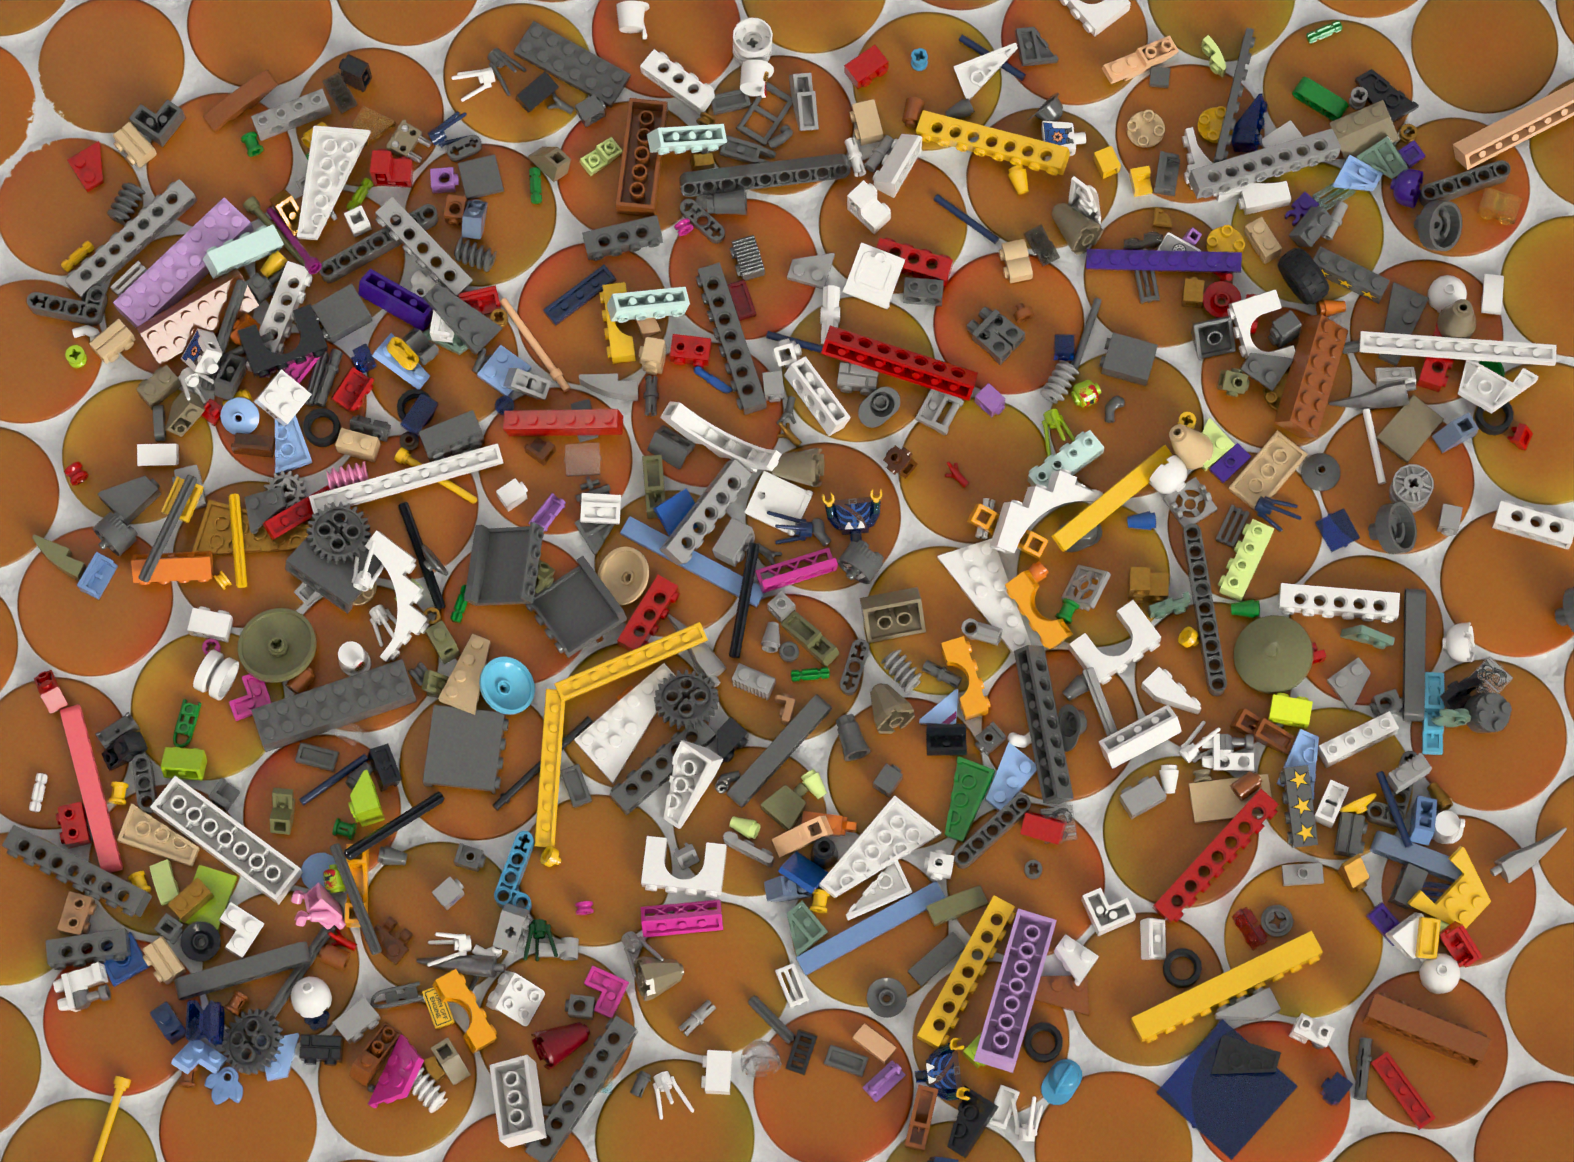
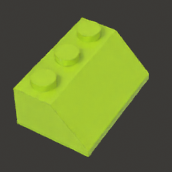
M364 770L350 794L351 802H348L356 823L360 822L362 827L385 820L374 782L368 770Z

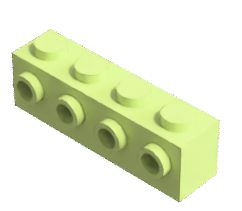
M1252 519L1251 524L1246 523L1242 532L1245 535L1242 542L1238 541L1234 549L1237 554L1234 559L1230 558L1226 566L1229 571L1226 576L1222 575L1218 586L1221 587L1219 593L1236 601H1242L1270 541L1274 528Z

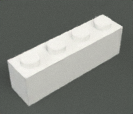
M1166 705L1100 740L1099 744L1104 758L1113 769L1181 733L1182 730L1178 717L1171 707Z

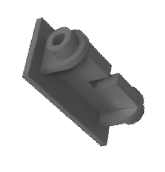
M360 415L353 416L350 419V430L377 437L381 441H388V432L391 429V425L388 422L374 420L373 424H370L371 418Z

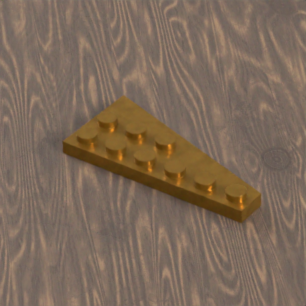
M208 500L192 552L212 551V555L233 554L230 508L228 504ZM241 508L244 553L296 550L309 535L307 534V528L311 527L305 524H299L273 540L263 525L256 534H252L250 532L247 509Z

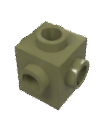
M1231 368V371L1221 370L1217 389L1227 391L1226 395L1238 397V394H1245L1249 387L1248 375L1242 374L1243 371L1236 368Z
M540 559L535 592L537 594L545 587L549 588L554 581L552 576L555 572V569Z

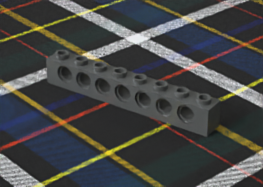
M720 262L698 269L696 281L698 287H702L704 291L701 294L704 305L708 304L710 311H707L709 321H714L716 327L713 329L716 340H720L721 346H719L721 357L726 358L727 363L724 365L727 375L731 374L733 381H730L732 390L737 392L739 397L736 399L739 410L743 409L744 415L766 409V400ZM711 284H716L718 286L714 290L708 288V286ZM720 301L724 304L721 307H716L714 303ZM728 319L729 323L723 325L720 323V320ZM728 336L735 338L733 342H727L725 339ZM733 354L741 355L737 360L731 358ZM740 371H744L747 373V375L745 377H739L737 373ZM745 389H751L753 391L749 395L743 393Z
M1027 645L1015 650L1014 655L1043 803L1061 804L1074 799L1045 649L1044 646Z
M13 825L2 844L7 849L6 853L16 859L18 856L24 858L23 862L31 867L34 864L40 866L39 870L47 875L53 873L57 875L56 879L65 884L69 881L73 883V888L81 892L85 889L90 892L89 896L100 900V898L105 899V904L114 909L117 906L123 908L122 912L130 917H133V915L141 917L152 898L147 891L16 825ZM30 844L28 850L23 851L24 847ZM46 852V856L40 860L41 854ZM63 861L62 865L56 868L57 863ZM79 869V873L73 876V872ZM96 877L95 882L89 885L90 880ZM112 886V890L106 893V889ZM129 894V898L122 902L123 897Z
M618 1016L608 1021L605 1026L606 1032L603 1036L600 1035L594 1043V1050L586 1054L582 1061L584 1064L581 1069H577L571 1077L573 1081L569 1087L565 1086L561 1091L559 1102L557 1104L554 1103L549 1109L548 1113L550 1115L544 1121L546 1137H551V1143L548 1146H542V1139L526 1144L525 1147L527 1149L525 1152L538 1162H552L637 1035L638 1030ZM613 1035L620 1037L619 1042L616 1044L609 1043V1039ZM601 1052L608 1053V1058L605 1061L598 1060V1055ZM590 1069L597 1070V1074L593 1078L587 1077V1072ZM578 1086H585L586 1088L582 1095L575 1094ZM573 1103L574 1109L571 1112H565V1104ZM558 1119L562 1120V1127L554 1129L552 1126L553 1122Z

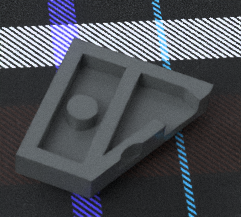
M1250 353L1240 367V370L1273 391L1293 359Z
M281 487L244 497L250 532L252 534H256L259 531L258 529L263 525V522L286 508L284 490Z

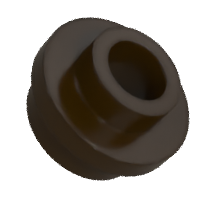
M405 432L400 437V445L406 450L412 451L418 447L419 437L414 432ZM412 438L413 441L411 443H407L406 439Z

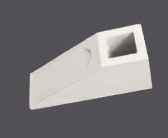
M1158 667L1142 682L1141 688L1154 701L1197 715L1200 713V702L1195 697H1190L1182 684H1176L1171 679L1172 675L1166 669L1162 670Z

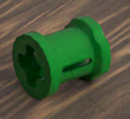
M249 132L241 137L242 143L246 145L249 157L257 156L263 152L264 148L259 144L256 132Z
M1064 598L1062 601L1064 604L1055 617L1063 619L1066 624H1071V618L1075 610L1079 609V605L1070 599Z
M337 818L332 835L345 836L352 841L356 833L357 823L350 824Z

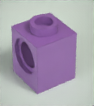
M453 167L430 169L433 193L456 192L455 185H459L458 173H454ZM442 178H449V181L446 183L440 182Z
M988 383L975 396V403L992 418L995 414L999 415L1004 410L1006 398Z

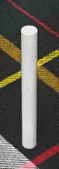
M1369 408L1364 409L1362 412L1378 484H1385L1386 479Z

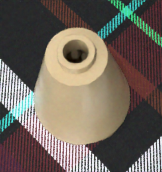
M1182 424L1171 428L1169 437L1174 453L1183 461L1186 469L1194 470L1201 468L1207 460L1211 459L1213 443L1207 435Z

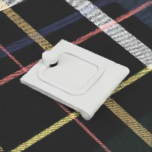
M861 242L848 280L843 288V293L888 310L906 259Z
M764 471L744 514L776 528V524L795 525L796 522L768 515L767 511L802 519L813 492L810 490L806 491ZM776 528L790 536L795 534V530Z

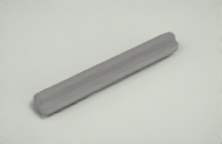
M1089 667L1083 670V675L1108 737L1117 732V728L1093 667Z

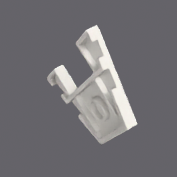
M1466 360L1458 395L1492 414L1536 383L1538 376L1523 368L1514 382H1511L1479 364L1480 361Z

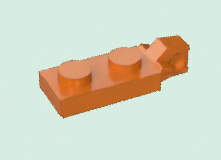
M803 811L801 824L816 817L826 815L833 834L830 836L840 837V835L845 836L846 832L856 833L857 823L847 821V817Z

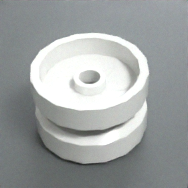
M211 650L198 668L193 682L194 689L202 693L209 690L210 697L218 701L221 700L230 690L237 676L239 662L230 657L224 660L222 653Z

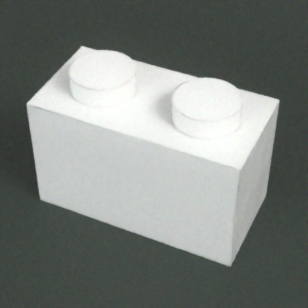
M200 606L199 609H192L187 631L192 636L229 642L234 620L229 615V612L223 610L212 612L209 608Z
M707 1050V1056L703 1055V1068H706V1076H702L701 1088H705L706 1094L730 1095L732 1051Z

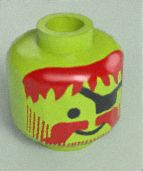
M1089 379L1074 385L1071 392L1076 406L1080 405L1082 408L1097 403L1099 401V394H1101L1099 385L1097 383L1094 384Z
M329 865V869L323 872L325 889L330 890V893L345 892L346 888L337 865Z

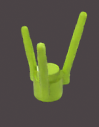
M1057 409L1048 410L1043 414L1045 420L1042 421L1044 427L1047 457L1051 455L1048 427L1050 429L1057 428L1061 439L1065 441L1066 438L1060 427L1062 425L1071 440L1075 441V437L1066 425L1062 415H1059Z

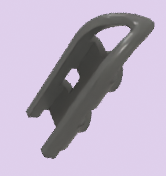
M420 982L380 990L372 996L370 1005L374 1008L384 1009L423 1001V996L418 997L416 987L420 985ZM404 989L405 993L397 994L396 990ZM385 993L387 1004H374L377 996Z

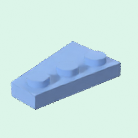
M296 415L286 426H283L275 419V473L280 475L281 471L286 473L313 463Z
M1008 742L986 797V801L998 811L1007 805L1037 772L1036 763L1015 746L1011 745L1010 742Z

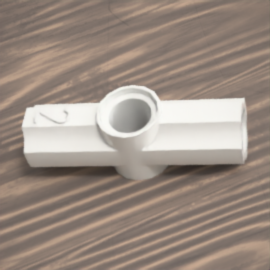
M835 285L823 287V306H821L820 324H822L821 344L825 342L829 326L838 328V324L840 325V287Z

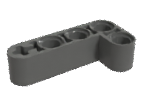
M92 286L88 290L85 302L39 292H33L27 297V304L36 315L90 326H97L102 322L108 302L107 295L100 286ZM97 294L102 295L98 300L93 299ZM56 304L60 305L56 310L51 309ZM78 308V311L76 313H70L72 309ZM97 312L95 317H89L90 313Z
M1414 751L1403 753L1398 767L1402 763L1405 764L1407 758L1412 759V757H1415L1417 753ZM1413 784L1398 794H1395L1393 789L1391 791L1393 797L1400 795L1404 798L1403 803L1396 802L1403 820L1406 815ZM1372 802L1368 806L1365 817L1370 823L1391 829L1397 828L1396 823L1390 819L1392 813L1388 804ZM1377 809L1380 812V816H1373L1370 810Z

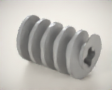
M1059 360V363L1055 366L1056 370L1052 371V376L1048 378V383L1044 385V389L1040 392L1046 400L1052 403H1057L1058 400L1064 401V397L1061 394L1067 395L1068 391L1065 387H1072L1068 381L1075 382L1076 380L1072 374L1079 375V371L1064 360Z
M898 649L886 656L880 664L885 663L884 669H890L889 674L891 676L895 675L894 680L896 682L900 681L899 686L901 688L905 687L904 692L908 693L920 684L919 678L922 673L915 675L914 672L917 667L910 669L909 666L912 662L908 661L905 663L904 660L907 656L903 655L900 657L899 654L902 650Z

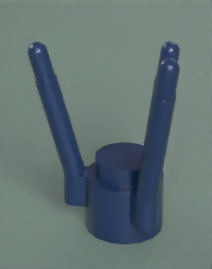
M457 111L439 126L428 132L434 146L439 144L440 147L467 137L444 140L447 138L444 130L467 115L466 112L459 115L460 112Z
M1260 496L1254 510L1258 511L1257 516L1266 520L1280 532L1283 529L1266 516V513L1270 515L1272 510H1275L1292 518L1302 519L1299 515L1274 506V504L1297 508L1298 505L1271 499L1267 496Z
M767 511L768 515L796 522L795 525H775L776 528L795 530V535H798L796 537L776 540V544L798 540L805 541L806 537L812 536V522Z

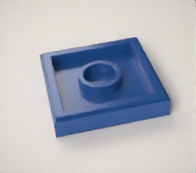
M687 488L653 508L669 536L695 502ZM695 523L693 525V530L698 527Z
M797 851L778 871L811 894L829 873Z
M129 932L131 956L126 957L122 961L110 959L102 963L105 965L106 973L114 987L150 967L142 956L144 955L131 932ZM113 943L105 945L104 951L111 950Z

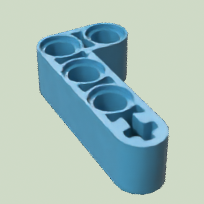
M521 831L516 835L494 892L495 901L501 908H504L506 903L517 906L520 900H526L528 904L524 909L530 911L532 909L530 897L525 893L517 891L534 848L533 836L528 831ZM526 838H528L529 843H525V844H524V847H523L524 852H523V851L521 850V849H522L521 840L524 841ZM516 856L523 857V861L520 864H514L513 859ZM508 875H515L516 880L514 882L508 883L505 881ZM502 893L509 895L508 900L504 902L498 898Z

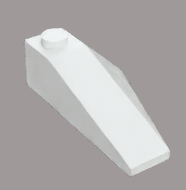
M1073 176L1068 205L1101 224L1097 191L1091 185L1087 186Z
M681 740L672 760L673 772L669 779L671 785L666 799L663 819L678 829L682 828L715 777L723 761L722 757L706 747Z

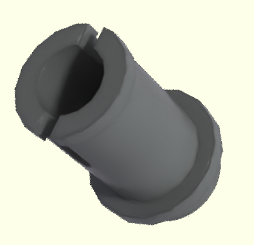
M640 1070L639 1074H636L638 1077L630 1093L642 1098L648 1082H651V1075Z

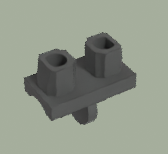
M589 476L585 477L587 483L580 485L581 490L589 488V491L583 493L610 494L609 491L611 490L608 484L594 489L593 486L600 484L599 479L591 481ZM582 493L575 495L576 501H579L580 505Z

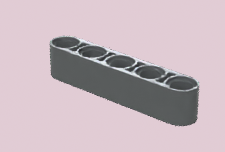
M1501 160L1429 183L1422 188L1419 202L1425 206L1433 200L1449 201L1501 184L1507 180L1511 167L1508 162ZM1501 169L1505 174H1499L1496 170ZM1483 175L1487 180H1481L1478 176ZM1466 181L1469 186H1463L1460 182ZM1448 187L1451 192H1445L1442 188ZM1430 193L1433 197L1427 198L1424 194Z
M1024 794L1015 796L961 845L954 855L955 865L961 869L969 867L1025 816V813L1030 810L1031 801L1029 797ZM1019 801H1024L1027 804V807L1024 809H1019L1016 806V803ZM1004 814H1009L1012 820L1004 822L1001 817ZM993 827L997 829L998 833L993 836L989 835L987 829ZM974 841H981L983 847L976 849L972 843ZM960 854H966L969 859L966 862H960L957 857Z

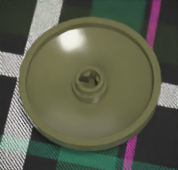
M286 608L270 609L252 618L243 628L238 640V656L243 667L254 678L271 683L287 681L302 673L311 663L317 647L316 634L308 619L299 612Z
M1279 615L1265 616L1251 622L1240 633L1234 647V663L1240 677L1251 688L1266 694L1283 693L1299 685L1309 673L1313 662V645L1307 632L1296 621Z

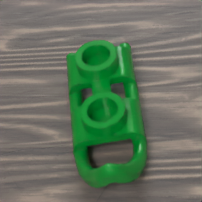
M183 699L173 734V744L175 747L184 748L191 742L202 703L198 702V705L187 703V700ZM191 716L194 717L192 724L189 723ZM178 733L189 736L185 743L177 744Z

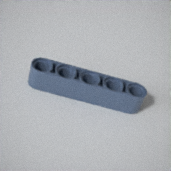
M1376 831L1370 847V851L1374 854L1403 865L1410 863L1427 871L1430 875L1454 883L1462 874L1448 859L1450 856L1412 843L1413 846L1405 848L1401 838L1382 831Z

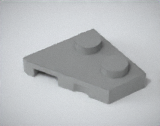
M829 253L793 259L787 279L823 289L826 285L835 254Z
M1358 657L1327 679L1326 682L1347 709L1351 711L1371 672Z

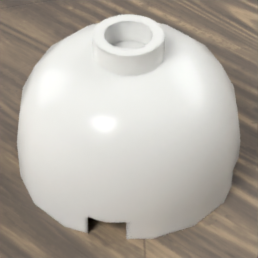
M1451 275L1438 277L1432 282L1428 290L1429 305L1440 313L1441 310L1457 300H1466L1467 290L1464 283L1459 278Z
M1173 455L1167 459L1169 463L1161 464L1149 479L1151 481L1149 484L1160 493L1180 492L1186 486L1184 482L1187 478L1186 466L1177 455Z
M1470 622L1455 624L1447 631L1446 638H1443V649H1447L1448 655L1455 661L1473 662L1474 653L1470 652L1472 647H1475L1473 627L1470 626Z
M1437 953L1436 959L1427 958L1419 970L1421 983L1429 992L1434 994L1452 991L1460 979V967L1457 961L1445 953Z
M310 976L302 978L292 988V1006L302 1017H318L323 1014L327 1007L331 1006V991L322 979Z

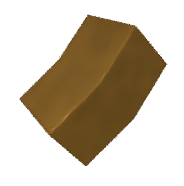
M713 153L693 155L690 158L692 171L715 168Z
M435 1056L424 1060L428 1073L436 1083L446 1076Z

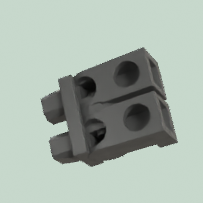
M984 307L978 314L984 321L979 325L973 319L967 324L966 329L972 335V340L1001 365L1012 354V351L1025 340V332L996 309L992 311Z

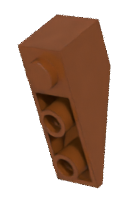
M385 1022L353 1062L349 1076L367 1086L382 1066L402 1032Z

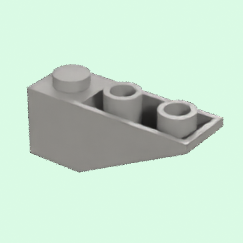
M1261 987L1253 991L1254 995L1248 998L1246 996L1235 1000L1236 1004L1230 1007L1226 1004L1218 1008L1214 1018L1215 1020L1262 1021L1279 1013L1281 1008L1270 987L1267 989Z

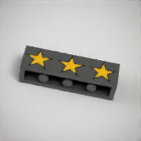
M1321 246L1313 259L1326 279L1377 304L1380 303L1390 282L1389 279Z
M1308 765L1282 768L1279 778L1280 783L1284 784L1285 792H1282L1283 804L1287 805V812H1284L1285 823L1289 824L1290 832H1287L1288 844H1291L1292 848L1318 845Z

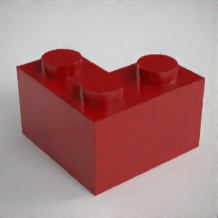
M387 149L372 150L370 174L374 186L412 188L414 172L412 159L407 157L393 158L391 151Z

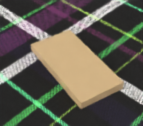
M1277 430L1229 486L1228 490L1254 509L1260 496L1272 498L1308 454Z
M1268 774L1259 775L1262 779V787L1260 789L1272 798ZM1240 777L1189 783L1194 824L1233 819L1260 789L1241 801L1230 787ZM1259 809L1252 810V815L1261 816L1262 812Z

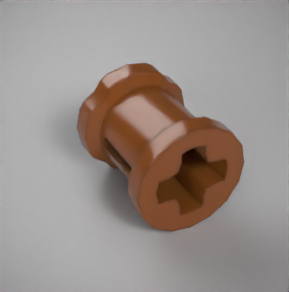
M234 990L233 997L228 1005L225 1004L224 1008L232 1014L240 1016V1010L245 1002L249 1001V998Z
M196 1066L189 1074L182 1071L178 1086L196 1088L195 1076L198 1067Z

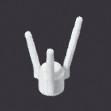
M492 67L458 72L456 76L451 77L452 80L478 76L479 83H484L483 86L461 98L462 102L484 89L492 87L491 83L495 82Z
M190 367L183 369L178 378L182 383L186 399L190 400L187 386H190L200 396L202 403L206 404V400L196 385L199 383V376L214 384V380L203 373L193 371Z
M372 541L363 571L358 573L359 558L355 556L352 583L360 591L372 589L374 582L384 569V565L381 564L372 578L371 574L367 572L374 552L375 541Z
M382 604L373 607L369 611L372 617L370 622L373 625L379 645L382 647L383 642L377 623L378 625L383 624L392 639H396L387 621L390 618L396 624L397 619Z
M1202 721L1187 741L1181 745L1182 749L1179 751L1187 763L1191 761L1195 763L1202 756L1212 754V749L1197 755L1200 753L1198 748L1221 730L1219 727L1196 745L1190 744L1206 722Z
M436 932V936L454 938V940L428 941V944H454V950H458V952L429 962L427 966L430 967L459 956H467V952L471 951L470 935Z
M665 1071L653 1077L659 1119H663L660 1091L665 1092L670 1104H673L674 1101L670 1093L672 1085L692 1113L694 1112L690 1102L677 1085L674 1076L670 1077L669 1072Z
M1033 1096L1028 1124L1022 1123V1127H1020L1015 1098H1011L1015 1134L1019 1135V1140L1035 1141L1043 1105H1039L1033 1124L1036 1097Z

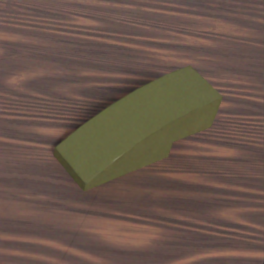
M662 455L642 456L647 519L658 518L653 508L666 501Z
M33 535L32 538L40 551L57 569L67 576L80 581L87 567L83 562L71 558L73 554L69 548Z
M795 610L781 623V626L825 667L840 654L834 644L827 640L817 628Z
M977 886L926 906V911L933 926L936 927L949 920L953 921L989 903L981 886Z

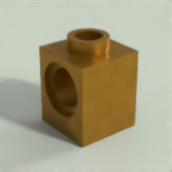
M1198 277L1185 278L1182 307H1202L1205 280H1200Z

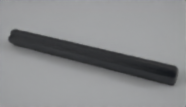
M408 502L401 503L398 507L434 606L438 610L444 609L446 605L433 570L429 571L423 563L426 560L421 547L423 542Z
M749 543L729 652L731 658H740L760 547L757 543Z
M441 792L433 794L345 849L344 855L348 860L355 858L441 804L445 799Z

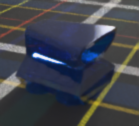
M189 1000L187 1002L185 1036L188 1041L207 1038L215 1047L223 1045L225 1012L221 1002L211 1000L204 1010L196 1000Z

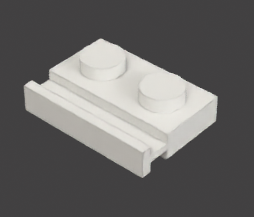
M582 493L580 522L620 524L621 495Z

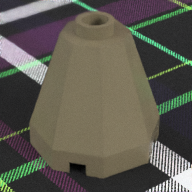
M879 683L872 688L870 692L875 726L879 734H891L895 732L893 728L900 726V729H902L915 717L911 704L891 686Z
M654 957L635 958L634 961L635 969L638 968V973L635 977L640 995L644 996L643 999L645 1001L652 1000L680 982L682 975H684L683 965L679 964L675 959H664L662 962Z

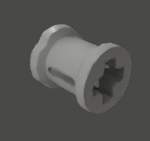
M1356 87L1352 90L1351 98L1349 99L1351 108L1355 110L1364 108L1368 98L1367 90L1363 87Z

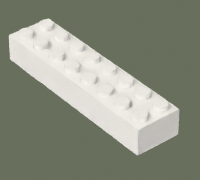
M174 776L150 807L154 813L278 905L303 873L301 868L176 776Z

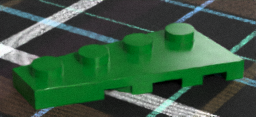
M958 756L945 829L946 837L961 843L965 842L994 776V769Z

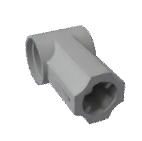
M970 618L966 619L961 627L962 632L971 640L976 639L998 646L1002 637V628L977 622ZM976 625V630L973 633L967 632L969 626Z
M564 937L561 940L553 939L558 957H554L549 939H539V957L578 960V938Z

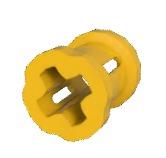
M1191 412L1182 413L1178 424L1184 425L1186 421H1189V424L1185 426L1194 429L1196 424L1195 415Z
M111 782L113 788L108 802L116 805H126L125 794L129 784Z
M144 871L135 872L127 877L133 885L147 892L152 890L147 885Z
M816 889L812 893L814 894L813 903L809 909L817 913H827L826 903L827 897L830 894L825 890Z

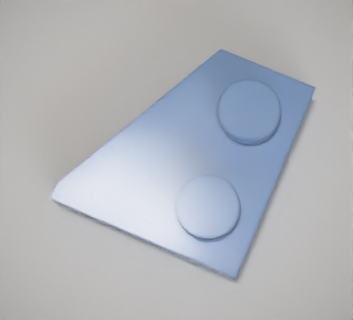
M1349 155L1332 186L1334 188L1373 191L1383 173Z
M299 1033L285 1035L283 1039L279 1040L284 1045L278 1047L281 1054H275L277 1061H270L271 1068L265 1066L267 1081L288 1077L296 1045L300 1038Z

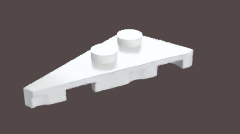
M1016 43L953 66L966 99L968 98L970 101L1018 49Z
M898 861L889 865L884 872L882 871L878 875L877 880L872 882L864 891L863 896L858 902L851 906L846 914L847 920L912 893Z

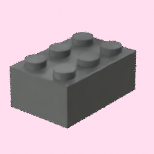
M473 410L419 431L421 442L430 462L461 454L469 448L476 449L485 442Z

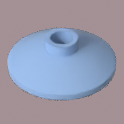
M236 397L227 401L223 406L221 422L225 429L234 435L236 433L249 434L255 430L259 423V411L256 405L249 399ZM240 415L242 420L237 421L235 416Z

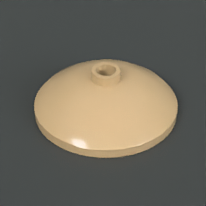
M619 547L611 551L604 558L599 567L598 576L619 605H626L635 601L645 590L649 579V566L646 558L640 551L631 547Z

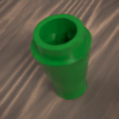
M1251 599L1231 603V614L1249 618L1260 616V601Z

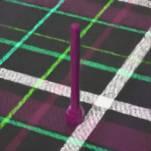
M269 207L267 209L268 215L305 261V269L308 273L315 274L320 271L322 264L319 260L308 254L272 207Z

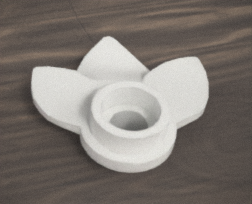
M418 270L411 278V292L423 297L436 284L441 285V283H436L429 275L426 277L421 270Z

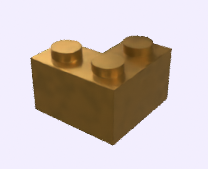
M1130 567L1128 575V600H1134L1135 603H1143L1144 600L1158 603L1168 599L1169 573H1150V567Z

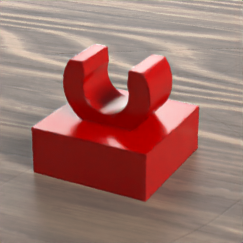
M210 398L204 405L205 411L201 414V417L215 426L221 419L223 407Z
M1519 423L1518 427H1511L1515 434L1513 437L1507 436V439L1511 443H1515L1518 449L1526 450L1533 433L1526 424Z
M1312 643V665L1324 662L1326 659L1325 650L1318 651L1316 643Z

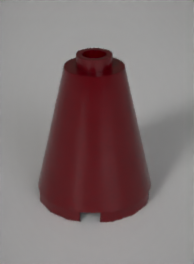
M581 1022L536 1031L531 1034V1036L535 1037L532 1039V1043L540 1061L544 1059L547 1063L543 1066L550 1070L587 1042L590 1031L586 1024L583 1025Z

